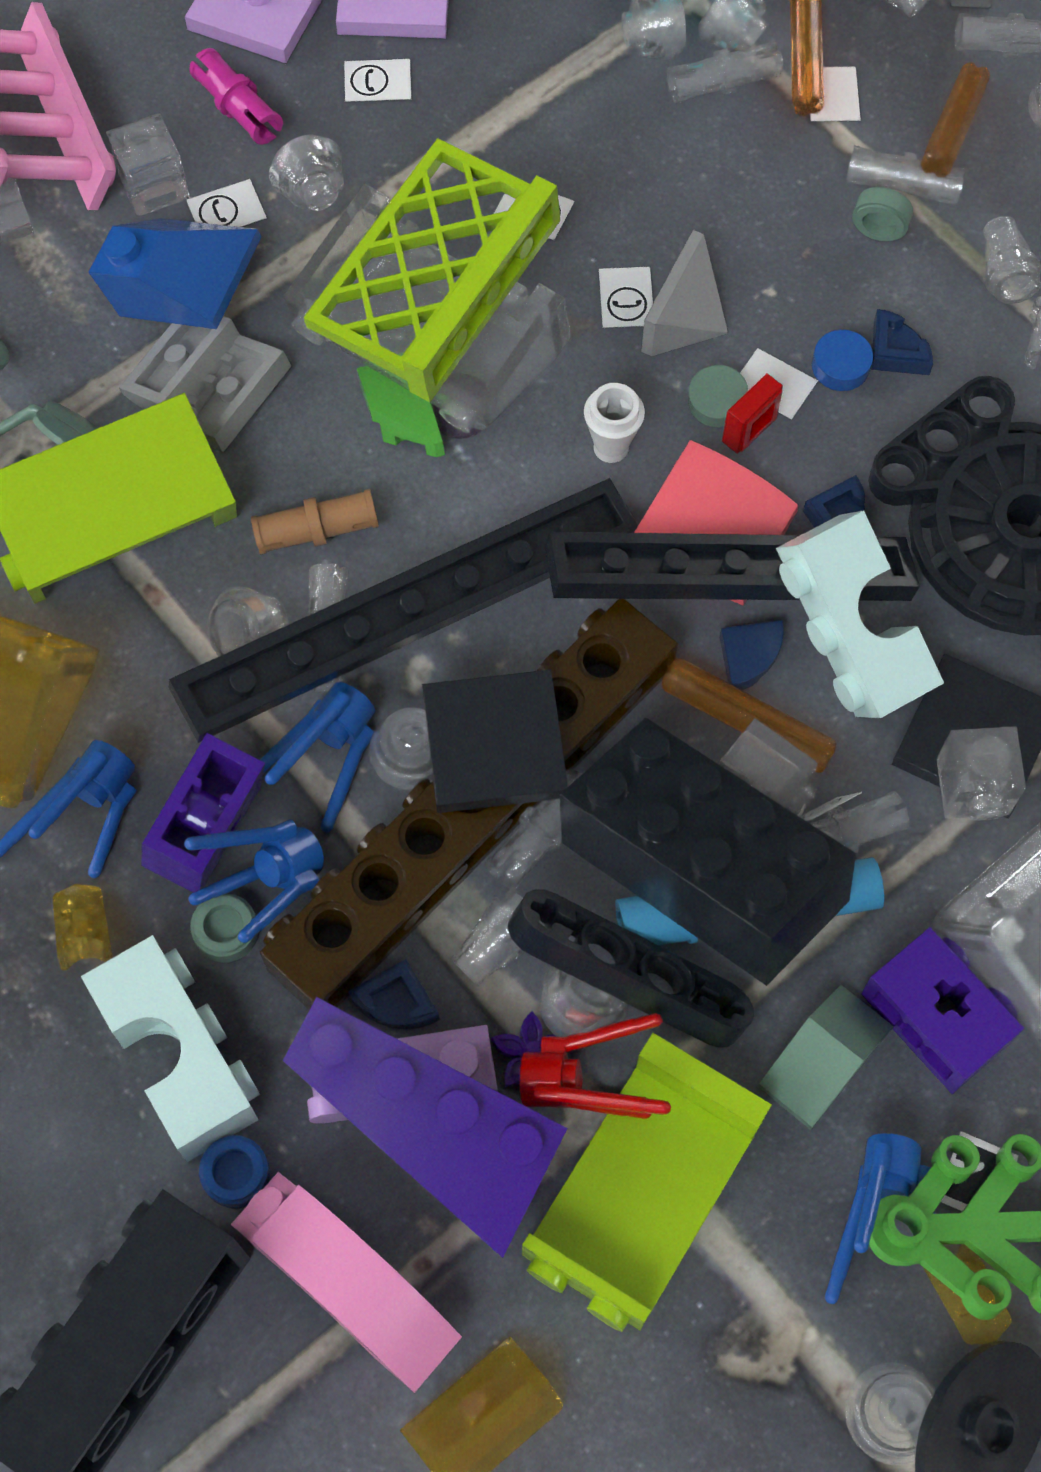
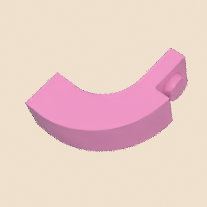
M279 1172L262 1190L253 1196L248 1206L231 1223L249 1243L300 1286L380 1364L414 1393L462 1338L450 1323L364 1240L300 1185H294Z

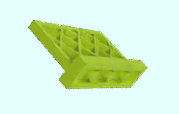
M437 138L303 318L306 327L407 381L411 393L431 402L561 221L557 185L537 175L529 184ZM445 163L463 172L466 183L432 191L430 179L441 164ZM503 192L516 199L508 211L482 216L478 201L480 196ZM471 199L475 215L474 219L443 226L440 225L437 206ZM429 208L434 228L399 236L396 225L404 214ZM492 231V233L488 237L487 232ZM392 233V238H387ZM476 234L480 235L482 246L475 256L449 262L445 241ZM438 243L442 264L407 271L403 251ZM397 254L401 273L365 281L363 269L372 258ZM460 276L454 283L453 277ZM358 277L359 283L353 284ZM443 279L447 280L449 292L441 302L421 307L415 306L411 287ZM405 288L409 306L408 310L378 317L373 316L370 296ZM363 299L367 319L341 325L328 318L337 304ZM426 322L423 328L421 329L420 323ZM413 325L416 337L402 356L380 346L378 332ZM371 335L372 341L363 336Z

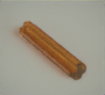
M790 0L792 103L795 106V112L800 116H806L809 113L818 114L824 107L822 1Z
M974 62L966 63L962 66L920 163L922 170L926 174L934 172L938 178H943L950 174L989 81L990 72L986 66L978 68Z
M675 658L663 676L661 687L665 692L816 773H822L835 754L837 743L833 738L683 658Z

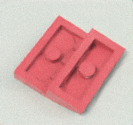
M690 440L634 533L784 535L798 511V504L768 481L744 466L708 447ZM731 600V601L736 602V603H738V604L744 606V604H745V602H746L747 600Z

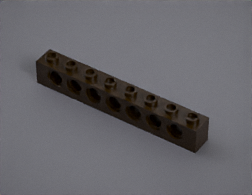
M618 599L607 611H604L602 608L595 610L578 630V639L564 653L559 649L552 652L537 669V671L551 669L556 706H564L574 713L569 719L559 721L566 777L674 669L678 643L625 599ZM594 664H605L613 668L616 673L607 678H598L589 674L586 669ZM428 778L422 780L405 798L402 805L404 810L388 826L380 823L364 836L357 847L359 854L342 871L334 868L318 881L311 892L310 897L313 900L295 917L287 914L271 927L263 940L266 946L260 951L267 971L308 1010H310L316 997L338 1007L349 996L348 992L359 986L542 801L437 813L434 782ZM422 835H432L443 842L436 852L428 855L417 854L409 848L411 842ZM376 880H389L398 887L390 898L382 901H374L363 895L365 888ZM342 925L351 931V935L341 946L327 948L316 942L320 932L326 927Z

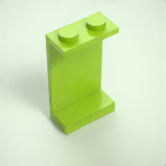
M185 393L0 469V532L10 551L9 554L1 556L0 561L14 591L16 592L26 587L34 604L46 599L41 588L207 517L211 518L215 527L237 518L236 501Z
M655 1033L651 1034L640 1052L636 1068L620 1094L668 1101L671 1105L670 1113L666 1115L652 1113L648 1119L607 1114L533 1235L529 1233L522 1244V1256L531 1261L526 1270L530 1275L559 1293H563L567 1285L591 1299L586 1309L593 1316L620 1332H623L627 1324L641 1331L772 1106L769 1102Z

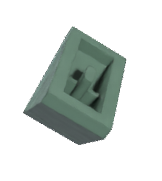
M840 985L809 1016L761 1080L758 1087L811 1130L894 1026Z

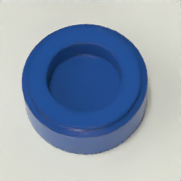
M850 330L831 331L822 336L816 344L812 359L813 373L816 379L827 388L836 391L853 390L862 385L869 375L873 362L872 348L869 342L856 332Z
M238 1135L226 1136L212 1143L204 1152L199 1165V1178L203 1189L214 1202L227 1208H242L248 1206L253 1196L269 1183L270 1166L263 1150L253 1140Z

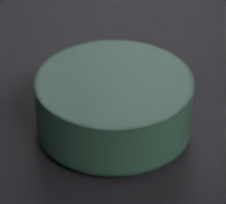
M873 187L864 190L859 195L852 214V220L856 228L865 236L878 241H893L902 238L907 233L913 216V206L904 195L895 190Z
M712 365L703 368L692 378L689 385L688 404L692 415L706 426L724 427L727 411L748 392L746 380L737 370L729 366Z
M226 893L199 904L192 915L190 928L193 940L199 951L205 957L215 962L229 963L245 957L255 946L259 935L257 933L247 943H242L238 940V933L255 917V913L246 900L234 894Z

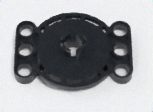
M979 376L964 384L876 454L868 479L869 487L874 496L884 504L892 506L911 505L908 525L912 551L922 574L943 600L965 617L991 629L1023 636L1041 635V620H1035V616L1041 615V531L1038 535L1039 537L1029 538L1014 531L1010 525L1019 523L1031 527L1037 521L1039 515L1041 516V424L1011 422L1015 406V397L1012 389L999 378ZM979 396L989 397L997 402L1001 413L991 418L981 417L973 412L969 401ZM941 429L948 431L956 438L958 447L947 452L935 450L929 445L925 435L933 430ZM894 463L905 465L913 473L914 481L907 486L892 485L883 477L882 468ZM923 503H933L921 509ZM922 528H930L932 545L936 552V555L932 558L923 541ZM946 571L954 583L969 594L970 597L967 599L953 588L941 572ZM983 603L998 611L1017 614L1018 618L999 615L980 605Z

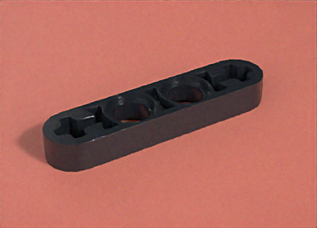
M534 889L527 892L508 920V931L511 939L527 954L648 1015L660 1014L662 1022L708 1045L718 1048L729 1047L738 1040L754 1018V1008L749 997L732 982L556 893L545 889ZM570 935L575 938L573 942L568 939ZM588 944L599 945L608 951L613 957L615 964L606 963L596 957ZM648 973L656 974L667 981L672 987L674 994L665 993L657 988L649 979Z

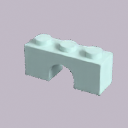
M864 511L838 515L776 548L783 562L779 566L782 581L792 596L800 598L810 619L806 624L809 638L822 655H827L837 676L833 680L836 695L848 711L854 712L855 717L882 718L944 684L918 626L891 627L878 635H874L861 621L858 601L862 589L871 579L891 569Z
M152 935L81 976L111 1032L124 1049L140 1039L153 1034L170 1035L180 1041L181 1054L175 1069L165 1079L144 1091L177 1150L187 1162L204 1153L212 1143L220 1138L232 1136L258 1121L249 1101L259 1096L260 1093L241 1060L228 1066L216 1045L227 1039V1036L208 1003L198 1009H195L184 989L194 984L195 981L176 948L163 954Z

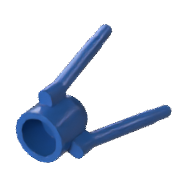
M343 682L334 683L322 700L318 699L307 715L260 759L265 763L264 772L277 761L265 776L266 783L274 785L293 767L317 739L335 749H341L345 743L351 745L321 823V830L326 833L333 829L362 754L376 735L367 726V723L375 714L374 705L362 692Z
M101 740L92 741L81 758L78 757L67 773L0 840V858L28 831L29 836L33 839L41 837L76 797L98 808L107 800L111 802V806L88 869L90 877H99L111 849L123 812L137 792L133 786L127 783L135 771L133 762L114 746Z
M291 819L273 827L194 836L187 838L184 842L188 850L216 849L263 843L260 850L255 854L253 866L193 892L188 898L190 904L199 905L258 879L268 887L277 886L278 888L285 889L238 933V940L242 943L249 942L301 894L312 890L319 881L316 874L321 872L324 864L320 843L311 831L305 827H297Z
M887 1133L875 1134L867 1139L864 1164L860 1166L856 1194L825 1293L827 1303H837L854 1250L858 1253H865L868 1250L880 1200L890 1195L909 1197L931 1167L920 1165L922 1148L915 1140L902 1135Z

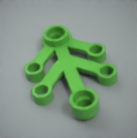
M1016 1134L1011 1136L996 1154L997 1165L961 1213L933 1214L951 1185L966 1181L977 1169L980 1162L978 1149L969 1139L959 1135L945 1138L932 1155V1167L909 1197L890 1195L880 1200L874 1230L869 1243L870 1248L879 1259L890 1265L911 1266L920 1264L962 1298V1303L966 1310L978 1319H993L1009 1305L1012 1292L1005 1278L1028 1296L1033 1308L1041 1314V1268L1010 1244L1041 1242V1211L999 1212L1018 1184L1031 1179L1041 1168L1040 1144L1028 1135ZM1011 1150L1022 1153L1028 1161V1166L1017 1163L1012 1156ZM946 1152H954L959 1155L964 1162V1168L953 1165L949 1161ZM894 1219L906 1224L913 1233V1236H906L900 1233L895 1226ZM965 1244L997 1271L983 1269L974 1273L944 1245ZM977 1285L990 1289L995 1297V1304H989L979 1296Z

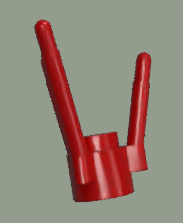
M654 1013L635 1019L632 1018L565 1037L543 1036L541 1052H524L521 1059L520 1094L522 1104L526 1107L574 1108L648 1119L652 1113L660 1115L670 1113L671 1105L665 1100L582 1089L580 1059H569L567 1052L658 1027L662 1024L661 1015Z

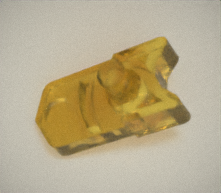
M74 884L55 893L52 899L56 948L60 969L66 971L81 959L97 958L103 962L112 959L113 954L100 887Z
M959 1244L957 1251L954 1253L958 1259L974 1273L986 1269L981 1257L965 1244ZM924 1268L963 1340L967 1344H985L997 1341L1010 1326L1012 1319L1007 1308L993 1319H978L966 1310L962 1303V1298ZM977 1285L979 1296L985 1302L995 1304V1297L990 1289Z

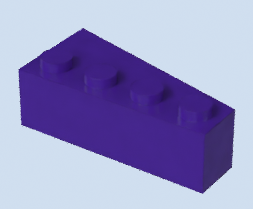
M316 997L283 1061L503 1258L568 1128Z

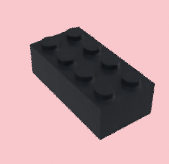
M644 718L560 794L562 844L766 986L850 901L856 859L854 851L648 718Z
M162 1189L154 1202L149 1199L143 1200L126 1221L121 1233L126 1238V1241L110 1263H107L105 1260L98 1262L83 1280L77 1292V1298L82 1302L64 1326L59 1322L54 1324L35 1347L31 1361L36 1365L18 1390L13 1386L8 1388L0 1396V1462L14 1472H103L250 1261L249 1256L232 1236L164 1189Z

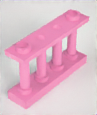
M31 2L21 31L0 29V53L20 54L27 71L0 70V93L38 95L45 113L0 111V135L56 137L64 156L7 154L3 148H0V187L1 184L6 183L8 178L75 180L87 210H98L108 187L115 180V161L112 154L107 151L60 45L57 30L52 27L43 4Z

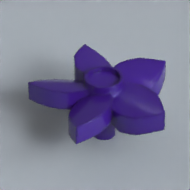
M533 1011L522 1022L520 1037L513 1034H501L491 1037L490 1041L499 1053L513 1058L504 1072V1088L520 1083V1066L524 1052H541L543 1029L541 1022ZM558 1034L547 1035V1036L563 1037V1036H560V1035H558Z

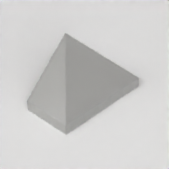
M692 231L644 319L641 352L647 355L655 356L728 334L705 237L700 232Z

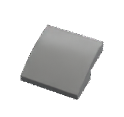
M223 316L217 329L172 323L124 380L119 389L125 397L142 409L149 408L185 393L209 446L224 452L291 368V364L283 350L240 335L232 319Z

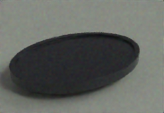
M1005 1340L988 1342L969 1352L949 1371L935 1391L924 1414L916 1444L915 1472L1025 1471L1041 1438V1360L1030 1347Z

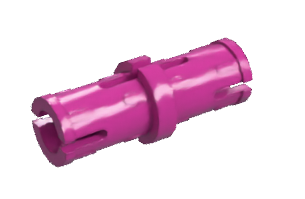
M207 48L198 52L196 57L208 70L205 72L192 60L189 68L190 75L200 82L215 98L216 108L224 116L234 118L257 144L263 145L276 138L275 134L264 123L268 122L275 130L280 132L283 126L282 117L257 95V87L250 78L244 74H237L215 49Z

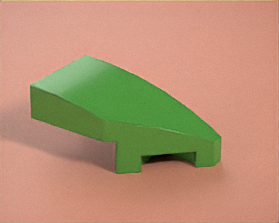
M376 364L357 368L362 393L372 421L380 423L383 442L397 446L400 441L408 440L425 445L426 454L436 458L444 456L443 441L431 402L411 393L406 380Z

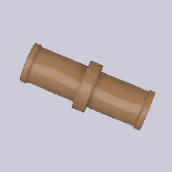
M370 489L322 502H317L316 497L303 499L304 506L262 516H251L254 537L260 555L267 554L269 551L312 541L314 546L317 547L327 544L326 538L371 527L373 529L379 527Z

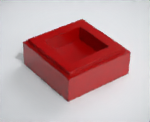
M766 373L727 411L722 442L737 454L740 451L743 452L777 419L783 385Z

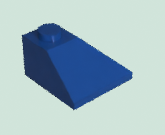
M163 218L113 225L89 270V274L120 317L217 329L262 236L258 229Z

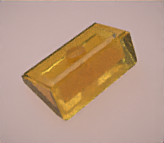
M508 1337L401 1428L400 1432L431 1472H491L557 1415L563 1408V1402L546 1377L514 1340Z

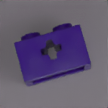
M206 733L142 842L141 866L191 892L203 889L227 847L188 850L184 842L189 837L236 831L261 788L265 763Z
M929 927L873 974L861 995L882 1018L894 1026L893 1030L953 1095L1008 1047L1025 1028L1017 1021L1018 1013L1012 1002L994 987L987 988L970 970V960L961 947L950 938L943 937L941 939ZM950 999L956 1005V1010H950L944 1015L941 1014L935 1007L936 1003L941 1004Z

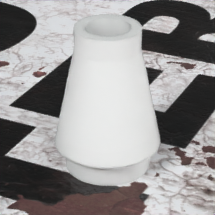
M621 383L605 384L589 396L584 406V417L594 442V452L604 462H619L627 456L629 445L644 420L645 409L643 402L635 391L627 385Z

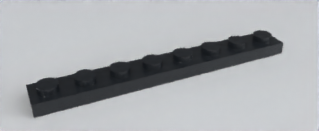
M608 478L169 679L168 688L199 743L204 739L206 733L212 736L221 733L550 578L545 545L550 532L634 533L638 524L612 480Z

